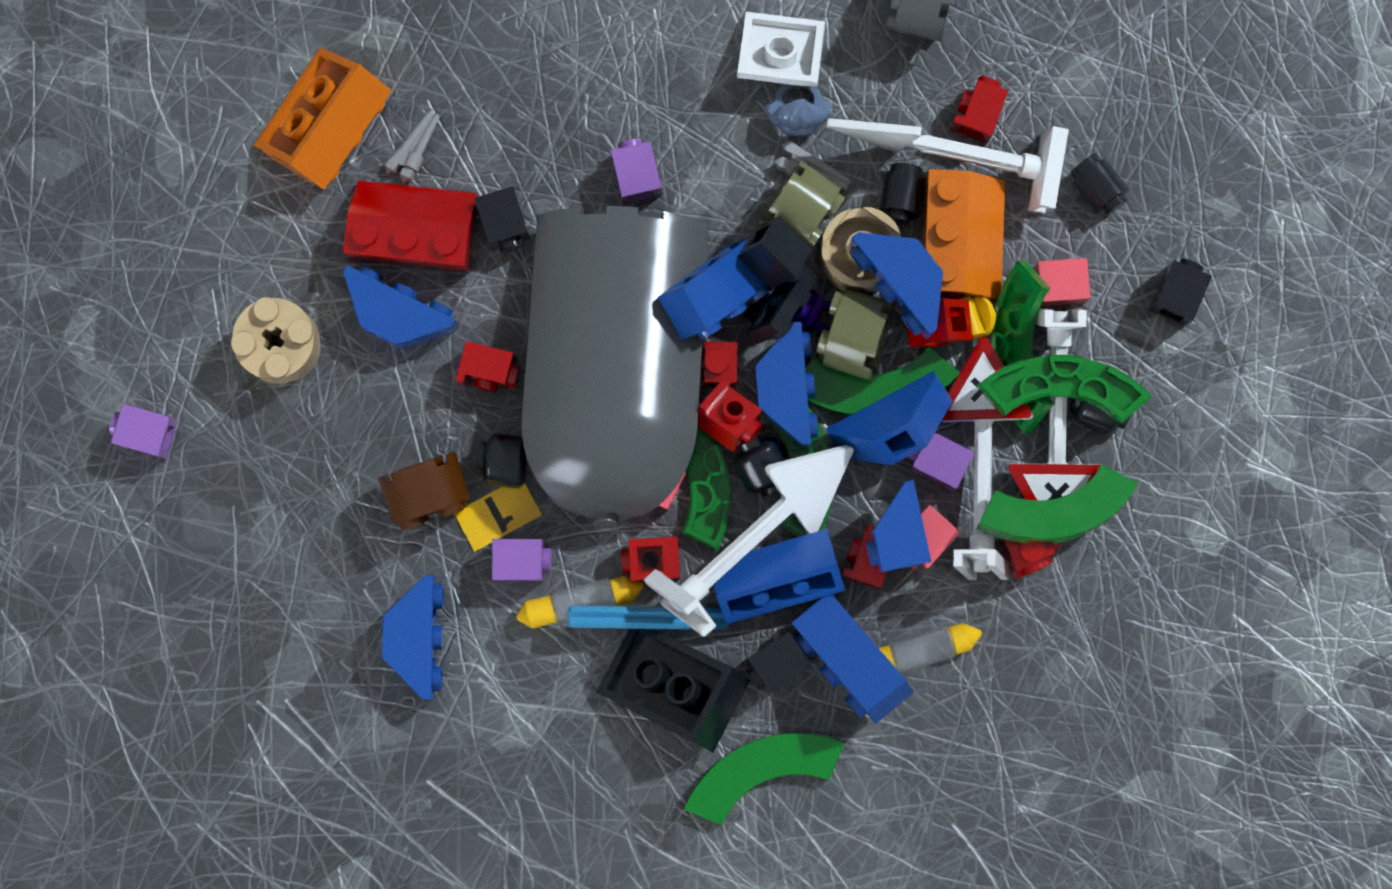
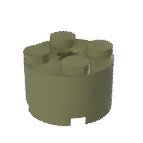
M799 160L793 167L799 174L794 172L790 179L785 178L761 215L768 219L767 222L780 216L813 248L823 232L817 228L823 218L827 220L829 216L831 218L834 216L845 197L839 193L840 186ZM764 220L758 221L755 225V228L763 225L766 222Z
M848 288L844 293L836 291L829 310V314L832 315L831 321H833L831 330L823 329L817 346V353H819V359L823 360V366L870 381L873 374L868 366L877 368L890 325L885 324L888 317L886 313L893 315L895 303L892 302L890 304L885 299Z

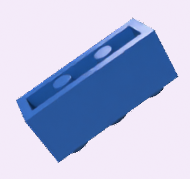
M750 236L731 243L657 297L681 339L696 334L699 335L700 339L714 334L722 328L719 321L723 318L729 320L747 309L745 305L747 300H750V302L755 301L771 291L738 257Z
M828 529L752 550L714 583L716 597L726 625L845 591Z
M832 594L822 597L792 622V625L799 633V636L795 639L798 646L809 659L815 654L825 664L819 670L834 688L842 684L850 694L844 700L859 718L867 714L876 724L914 693L907 680Z

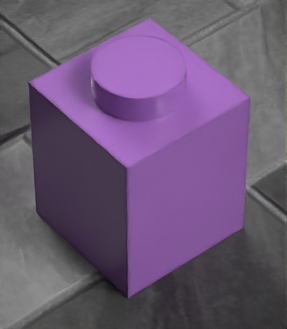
M639 138L620 142L618 149L611 150L623 205L662 196V188L650 141L642 143Z
M122 404L121 411L114 413L110 423L109 434L113 435L111 443L167 459L178 420Z
M934 433L927 447L907 457L913 460L909 470L953 492L958 488L975 452Z
M492 539L493 581L544 582V573H551L552 551L551 548H544V540Z

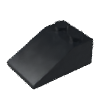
M629 629L596 692L714 753L751 679L733 667L657 630Z

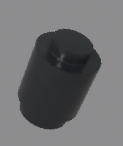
M1097 153L1084 159L1071 171V175L1075 178L1073 184L1097 214L1105 210L1110 215L1127 202L1124 194L1129 190L1128 186L1106 158L1101 160Z
M909 163L891 164L890 172L885 174L879 210L891 217L896 225H909L910 220L918 219L925 184V179L922 177L923 169Z

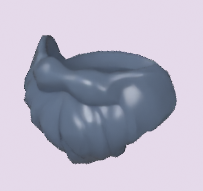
M782 84L775 92L774 101L767 104L765 110L770 121L782 133L788 136H811L827 121L832 105L822 98L818 88ZM803 88L813 95L814 102L812 104L806 101V99H798L785 105L783 96L790 89Z

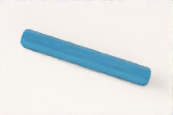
M572 605L567 610V624L570 628L694 630L664 607ZM704 608L716 625L712 630L727 629L728 624L726 625L721 608Z

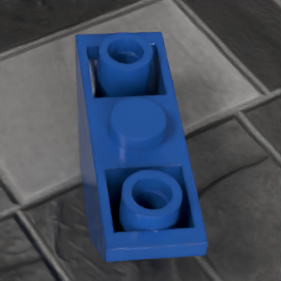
M862 232L856 233L850 241V246L853 250L849 253L852 259L864 272L867 269L871 270L879 280L875 286L880 294L890 304L896 301L905 312L901 316L905 325L915 336L921 333L927 340L937 330L943 270L918 239Z
M360 264L358 270L346 265L343 274L359 324L366 332L401 350L456 332L459 324L451 317L454 311L434 300L428 306L415 299L418 294L417 292L396 282L394 288L380 282L379 280L382 275L365 265Z
M793 322L789 332L778 339L755 366L758 407L762 409L761 414L800 448L804 449L810 448L811 438L818 437L817 414L809 413L807 398L815 397L813 372L805 373L804 357L812 356L810 332L802 333L801 322Z
M933 371L829 426L826 430L837 447L848 445L853 448L854 451L850 459L891 466L928 446L949 409L952 399Z
M425 575L383 616L382 658L423 700L436 699V691H442L443 668L442 666H436V650H443L444 643L443 625H437V609H443L444 585L437 584V577L433 575Z

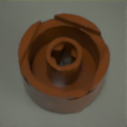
M455 451L445 455L446 463H444L441 455L391 473L393 481L390 480L389 474L377 478L393 524L399 523L401 531L424 524L425 521L429 520L428 514L438 511L440 518L463 511L464 508L468 507L466 500L470 499L471 495Z

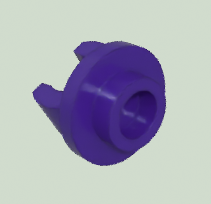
M810 290L812 293L811 298L802 308L796 311L793 316V322H801L802 329L809 328L813 331L828 330L829 326L819 321L818 314L821 309L829 312L831 302L822 301L819 292Z

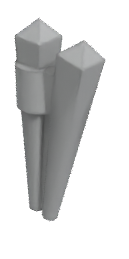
M429 110L385 164L387 175L397 174L402 167L400 176L403 183L413 181L423 162V155L440 118L439 114H434L433 111Z
M789 141L781 144L783 154L791 157V159L780 157L775 160L774 163L778 171L785 172L790 176L794 172L799 174L793 167L801 160L840 186L841 190L846 191L848 189V185L851 182L849 178L793 142Z

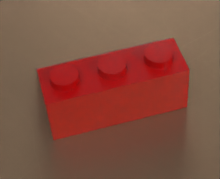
M358 180L347 213L343 254L350 261L469 273L477 210L474 198L478 197V193Z

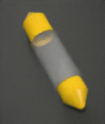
M627 576L613 579L605 578L525 601L516 618L531 629L553 623L561 624L567 622L569 606H623L631 604L643 590L644 586L639 581H631V578Z
M961 623L950 627L943 626L892 641L886 646L879 647V649L900 673L971 651L980 639L982 632L975 627Z

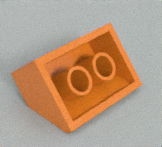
M320 47L253 146L304 180L325 190L327 185L339 174L340 166L351 150L361 142L363 133L374 116L382 111L385 106V100L392 90L360 64Z
M929 169L924 178L922 246L943 270L940 298L960 299L970 296L971 298L985 297L988 300L997 301L1002 289L1005 180L972 171Z

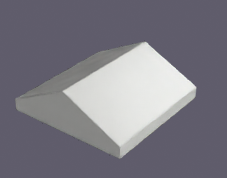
M746 12L737 78L817 88L825 21Z

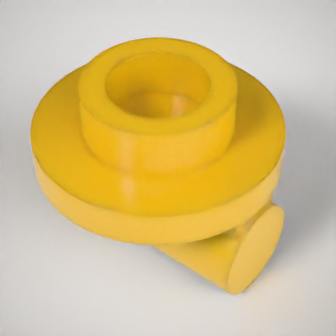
M966 296L960 298L969 300L973 339L988 336L993 331L996 322V312L991 302L985 297L971 298Z

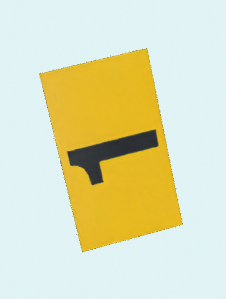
M525 483L519 489L500 487L467 505L468 507L464 508L463 511L454 514L474 552L492 543V539H499L542 516Z

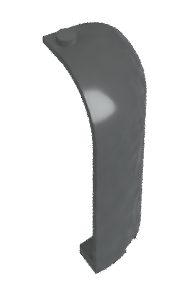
M606 206V214H583L584 210L581 207L560 209L537 215L522 406V438L530 468L540 486L553 501L572 513L593 519V524L597 526L613 527L617 526L619 520L644 515L659 506L678 485L692 456L698 424L702 339H700L698 334L681 339L657 297L707 261L709 224L670 212H663L661 219L638 215L637 207Z

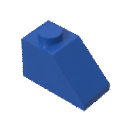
M914 480L906 481L901 485L872 530V541L866 542L870 566L878 565L879 573L931 562Z

